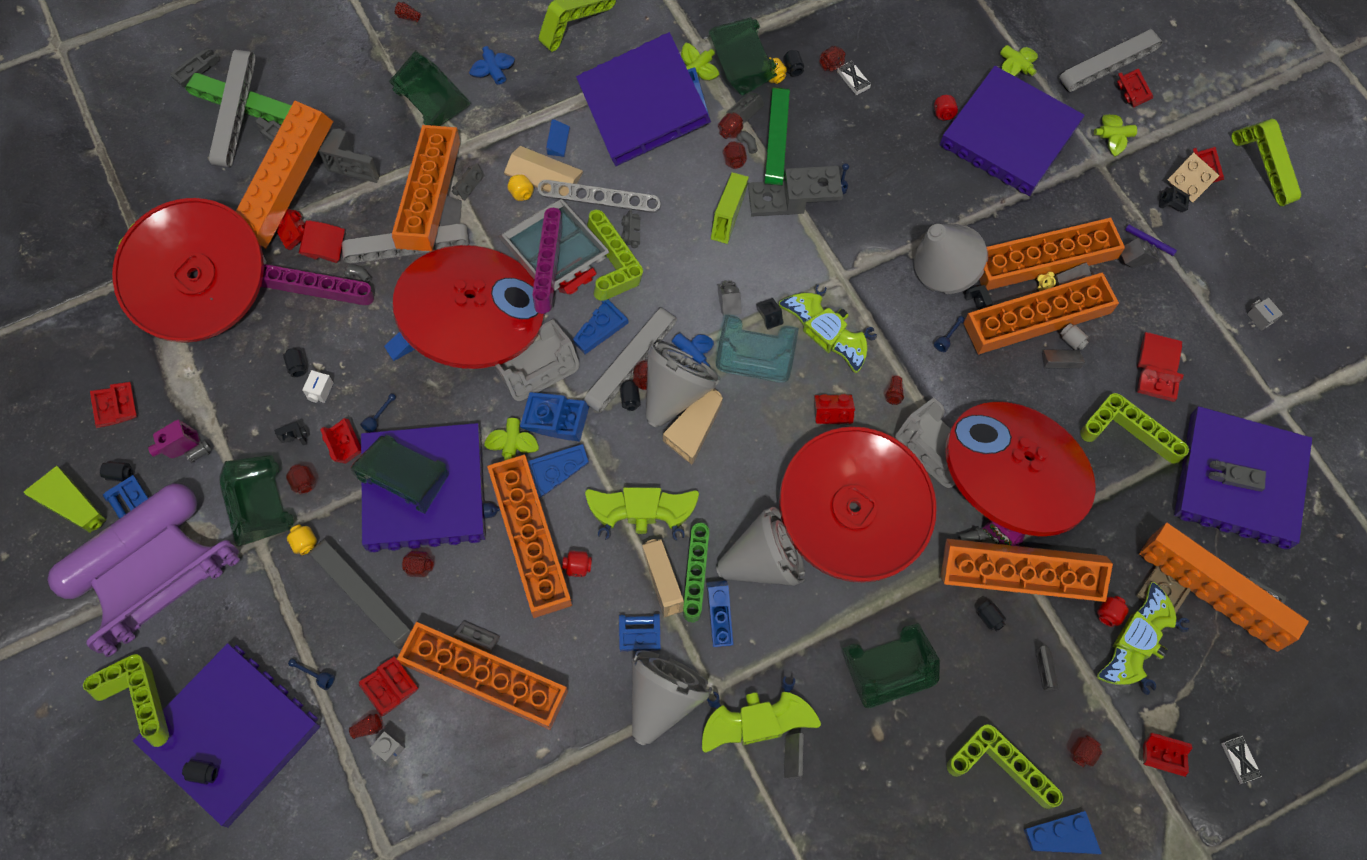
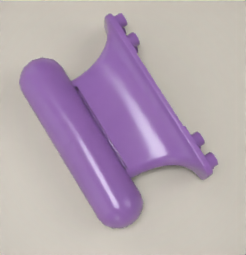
M176 483L163 487L61 559L49 570L47 581L50 589L58 597L75 599L84 595L92 588L95 590L102 607V622L99 629L86 642L89 649L97 653H104L106 657L112 656L117 652L115 646L121 641L124 644L131 642L135 638L133 632L202 580L208 577L212 579L218 578L223 573L220 568L226 564L234 566L240 561L237 556L239 550L229 540H224L215 546L207 547L194 542L178 528L196 512L197 499L189 487Z

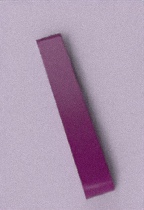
M554 207L547 209L544 213L532 294L535 311L541 314L549 312L552 308L562 233L561 212L558 208Z
M264 264L261 287L359 305H370L374 301V294L370 285L366 282Z

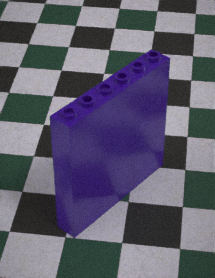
M670 32L662 34L654 40L645 42L635 49H631L576 76L615 166L711 122Z
M994 66L944 133L940 146L958 155L961 159L967 160L975 167L988 172L991 176L1002 180L1005 184L1016 188L1021 193L1031 196L1080 126L1085 115L1001 68Z
M1198 406L1190 416L1186 440L1189 452L1183 458L1174 516L1180 517L1183 521L1200 523L1204 527H1215L1222 532H1233L1243 538H1254L1261 543L1275 544L1282 549H1291L1299 544L1312 437ZM1222 461L1266 471L1265 490L1259 492L1222 484L1220 481L1209 479V473L1211 472L1223 473L1221 470L1209 467L1210 462Z
M478 423L361 433L362 545L366 551L379 552L380 549L396 551L400 550L401 547L417 549L422 545L438 547L444 543L458 545L469 541V543H479L481 540H486L481 430Z
M228 643L163 709L169 732L167 742L162 746L154 747L141 733L133 740L145 754L221 826L227 828L321 727L316 723L318 718L309 711L306 714L301 709L304 706L295 697L291 700L287 696L289 692L282 685L275 686L272 683L274 678L266 671L262 674L258 670L260 665L252 658L249 660L244 658L245 652L237 645L232 647ZM190 759L213 762L214 765L218 766L217 778L214 783H208L207 785L185 781L182 775L184 764L188 763Z

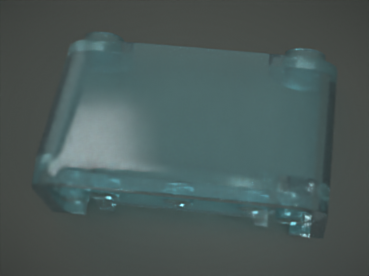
M725 315L719 340L716 367L722 372L782 383L788 381L792 370L799 328L785 326L780 329L778 336L742 330L743 323L741 319Z

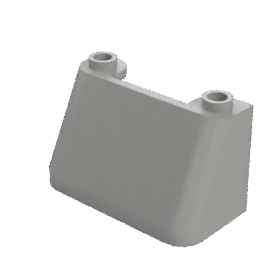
M553 319L541 326L539 331L541 339L532 343L522 354L508 362L493 366L516 401L528 398L530 392L538 393L575 373L579 368V360L571 340Z
M933 397L907 418L895 437L917 456L926 471L944 487L951 488L955 483L948 469L945 451L950 428L941 420L944 415V407Z

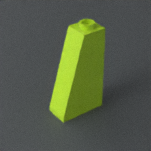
M731 173L715 211L711 240L728 244L747 190L748 176Z
M58 466L54 467L24 491L35 502L89 533L99 529L102 523L106 521L105 517Z

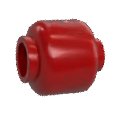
M942 95L934 102V110L938 119L947 121L957 115L958 106L953 96Z
M569 551L567 557H563L562 569H566L568 576L585 577L587 573L591 572L592 557H589L585 551Z
M1119 596L1107 597L1106 602H1102L1097 610L1099 620L1109 627L1121 625L1129 612L1125 600Z

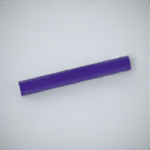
M1130 224L1125 229V231L1148 241L1149 244H1154L1158 249L1171 256H1174L1177 251Z

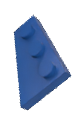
M608 299L602 301L601 306L592 313L593 316L588 323H585L573 338L574 344L584 354L590 352L629 323L628 318Z
M583 444L527 461L539 499L589 464Z
M1086 811L1024 829L1031 851L1102 854Z

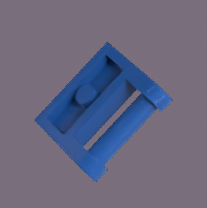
M134 475L103 494L104 499L111 504L119 519L126 513L117 500V495L121 494L130 510L149 498Z
M660 614L631 617L619 615L620 651L661 650ZM654 624V628L626 629V625Z

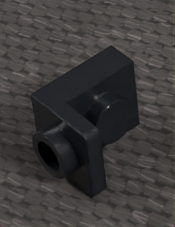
M1173 186L1161 193L1159 207L1165 208L1171 205L1183 213L1188 210L1190 195Z
M975 285L967 290L965 300L975 299L978 308L983 309L993 305L985 285Z
M773 298L756 304L758 312L764 319L767 330L784 323L782 309Z
M297 421L274 430L276 437L281 443L291 442L298 437L303 446L307 444L305 440L308 437L304 426H299Z

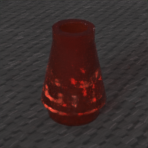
M398 2L395 7L394 14L398 18L415 22L420 20L421 13L407 3Z
M893 376L891 378V383L885 394L889 404L898 405L904 399L903 379L900 376Z
M369 714L355 725L349 727L350 736L352 739H356L358 737L378 734L383 728L381 719L377 714Z

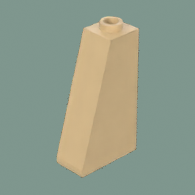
M715 389L711 390L689 406L663 433V442L691 465L694 463L722 406V395Z
M649 540L645 545H642V551L663 616L667 617L683 612L684 600L662 540Z

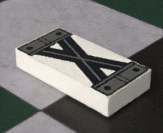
M852 61L838 67L837 72L855 95L870 88L871 84Z
M1243 736L1221 743L1240 784L1262 777Z

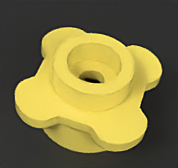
M1051 271L1044 275L1040 274L1037 277L1039 291L1052 288L1056 284L1054 273Z

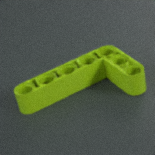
M616 0L552 1L547 8L538 40L551 52L557 50L561 44L568 21L608 11L613 8Z
M1275 119L1251 124L1232 133L1231 138L1236 146L1257 142L1276 202L1280 206L1288 205L1301 198V191L1279 124Z
M592 210L589 213L587 227L608 249L609 253L606 256L616 269L609 274L599 277L595 282L594 297L597 300L605 301L637 287L641 282L643 268L606 215L600 210Z
M1117 393L1111 394L1080 431L1083 440L1093 442L1108 424L1114 420L1170 463H1178L1189 452L1185 442Z
M140 655L128 656L88 676L84 680V690L97 701L104 700L129 687L141 735L154 747L162 746L167 742L169 732L152 669Z
M984 725L979 728L947 763L948 772L952 776L958 777L965 774L986 752L1043 808L1051 809L1057 807L1063 801L1061 791L992 725ZM982 731L989 733V741L983 739ZM968 746H973L976 749V756L968 752ZM998 746L1005 749V756H1001L998 753ZM955 760L962 763V771H958L954 767ZM1015 761L1021 764V772L1014 768ZM1031 777H1034L1037 780V788L1031 785ZM1047 793H1051L1054 796L1053 804L1047 800Z

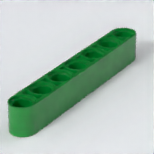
M772 88L765 184L783 185L790 89Z

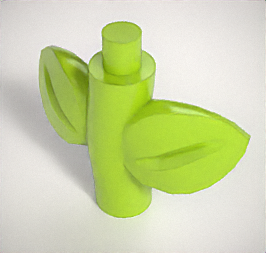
M686 42L683 45L681 57L687 65V70L695 67L698 75L703 80H712L720 75L719 70L714 65L709 64L712 56L715 55L713 49L705 50L699 54L698 50L690 43Z
M1009 45L1002 49L1000 55L1007 59L1002 65V70L1013 76L1018 75L1020 71L1024 74L1029 73L1031 76L1036 74L1037 70L1033 68L1032 62L1037 60L1038 54L1034 50L1023 47L1018 52Z
M1111 114L1104 115L1102 117L1104 126L1094 129V135H1099L1101 138H1109V149L1115 157L1125 150L1128 142L1127 138L1137 135V126H1122L1123 121L1121 117Z
M508 418L506 431H492L484 443V446L489 450H502L504 461L514 458L516 450L523 453L539 451L538 443L530 433H520V420L517 418Z

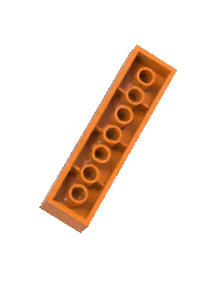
M295 100L235 211L250 225L260 245L264 248H267L281 219L334 122L323 112Z
M422 125L392 231V238L396 249L433 250L460 146L457 127Z
M1112 218L987 247L988 262H986L983 269L984 273L979 281L981 286H986L987 290L1036 279L1038 275H1044L1050 271L1054 274L1065 272L1086 262L1090 266L1118 259L1125 246Z
M1102 272L970 312L964 321V326L979 355L1063 329L1070 323L1076 325L1111 314L1119 302Z
M525 454L488 465L487 468L533 618L572 606Z
M1165 523L1156 531L1139 553L1147 562L1159 566L1164 574L1178 581L1181 586L1190 588L1198 598L1212 605L1216 611L1229 617L1233 623L1240 625L1250 635L1257 637L1270 649L1277 652L1299 640L1309 622L1169 523Z
M946 539L941 578L946 585L1106 602L1113 563L1107 556Z
M418 622L415 623L397 658L401 665L551 730L568 693L567 687Z

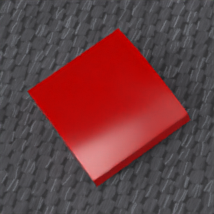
M306 220L299 254L315 260L320 257L337 263L340 258L345 229L326 223Z
M1145 332L1137 367L1144 369L1147 365H1154L1160 369L1177 372L1181 357L1182 341Z
M130 382L111 384L108 389L90 391L96 428L118 424L137 417Z
M395 656L378 666L375 672L359 681L358 684L381 717L392 711L418 690L416 684Z

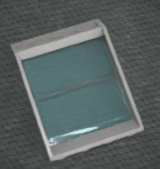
M563 199L553 202L498 236L535 280L544 213L549 208H558L561 212L562 233L554 290L560 287L559 283L564 280L569 282L576 277L575 273L579 271L583 273L590 269V264L593 262L599 263L606 258L605 255L609 253L608 249Z

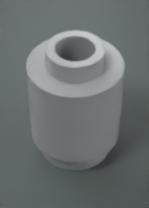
M1071 323L1060 333L1063 336L1062 339L1074 350L1078 348L1082 350L1089 343L1087 341L1089 337Z

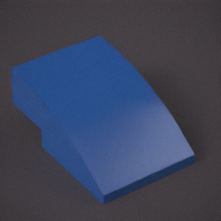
M530 392L520 427L538 434L580 442L589 406L585 401L567 399L563 395Z

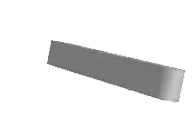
M1150 29L1066 70L1060 75L1059 80L1069 92L1075 91L1156 51L1163 41Z
M235 49L232 53L209 154L211 165L231 167L233 164L255 66L254 52Z
M542 180L538 184L539 193L546 198L632 209L649 213L658 212L661 207L659 198L649 194L552 180ZM546 184L551 185L549 193H543V186ZM562 187H568L569 193L566 196L560 194ZM584 189L587 192L586 197L578 198V191ZM598 192L604 193L602 201L595 199V195ZM616 194L622 196V201L618 204L613 202V197ZM633 197L640 199V203L637 206L630 204V200ZM652 199L658 202L657 207L654 209L648 207V202Z
M466 225L439 226L432 251L450 246L468 245ZM392 233L348 239L342 242L343 261L346 263H359L432 252L396 249Z
M660 308L584 398L587 405L601 413L620 391L621 384L627 382L648 358V350L651 344L654 343L655 346L656 342L660 343L673 328L677 318L665 309Z

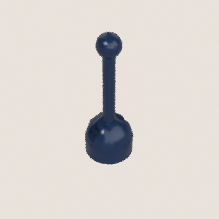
M847 163L842 165L841 186L843 194L848 189V183L844 180L846 171L849 169Z
M963 316L957 318V323L946 337L941 336L934 342V347L938 351L944 353L949 349L951 344L949 338L960 323L965 321Z
M395 394L388 396V400L374 417H367L360 423V426L365 431L371 433L376 430V419L390 402L396 399Z
M483 503L485 519L496 516L497 512L500 511V507H497L494 503Z
M290 659L288 662L290 667L295 666L315 677L317 685L325 691L334 683L335 676L328 672L317 674L298 664L295 659Z

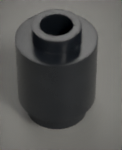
M789 50L783 59L788 72L796 77L804 72V63L799 51Z
M296 348L288 349L283 354L287 372L291 377L303 376L306 373L307 367L302 351Z
M633 381L622 383L620 388L622 407L628 411H634L641 405L639 388Z
M108 461L102 463L100 467L101 478H105L108 481L123 482L133 475V468L127 462Z
M990 600L977 608L978 616L990 631L995 630L997 632L1006 625L1004 623L1006 617L995 603L992 604Z
M190 759L188 763L184 764L182 775L185 781L207 785L208 783H214L216 780L218 766L214 765L213 762Z

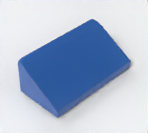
M554 119L551 120L546 146L547 155L565 157L570 126Z

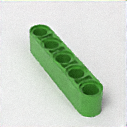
M704 523L695 524L691 530L683 617L691 623L700 619L702 611L709 528ZM702 531L705 533V536L697 537L695 533ZM695 550H701L703 552V555L697 557L693 554V552ZM699 569L702 573L699 576H694L691 571ZM696 588L700 593L698 595H691L689 590ZM693 607L697 609L698 613L690 615L687 613V610Z

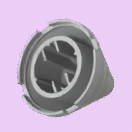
M934 224L928 229L916 250L914 257L915 271L920 281L928 289L934 292H945V294L959 293L973 286L981 278L986 262H988V250L981 235L968 226Z
M658 342L654 346V343H652L648 350L646 418L648 423L658 427L669 422L716 388L720 381L719 375L703 362L700 365L692 359L693 356L677 348Z
M775 507L764 510L718 561V566H716L718 575L725 580L791 586L803 583L805 580L804 578L800 579V575L805 574L802 556L788 538L780 511Z
M642 650L637 651L632 660V735L637 743L646 745L651 744L706 701L712 691V687L707 689L708 681L682 663L671 658L669 661L659 659L658 653Z

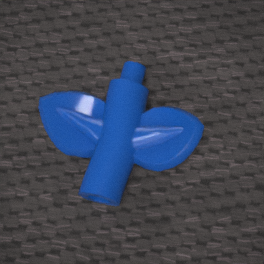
M488 46L483 47L484 53L482 56L484 60L475 62L469 74L474 77H484L490 74L497 85L503 84L506 81V77L501 69L511 67L515 58L505 53L495 55Z
M679 333L673 338L672 343L681 351L693 356L692 359L700 365L703 362L710 367L706 362L707 358L703 355L708 353L713 347L714 341L710 337L697 335L690 341Z

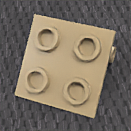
M1193 152L1167 180L1172 186L1190 195L1189 200L1194 202L1219 175Z

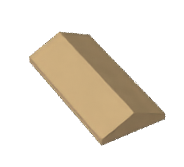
M519 146L511 154L504 174L510 177L525 175L532 185L538 188V184L542 180L577 184L583 171ZM544 185L543 190L550 192L551 185ZM562 187L560 194L566 196L569 193L568 187Z

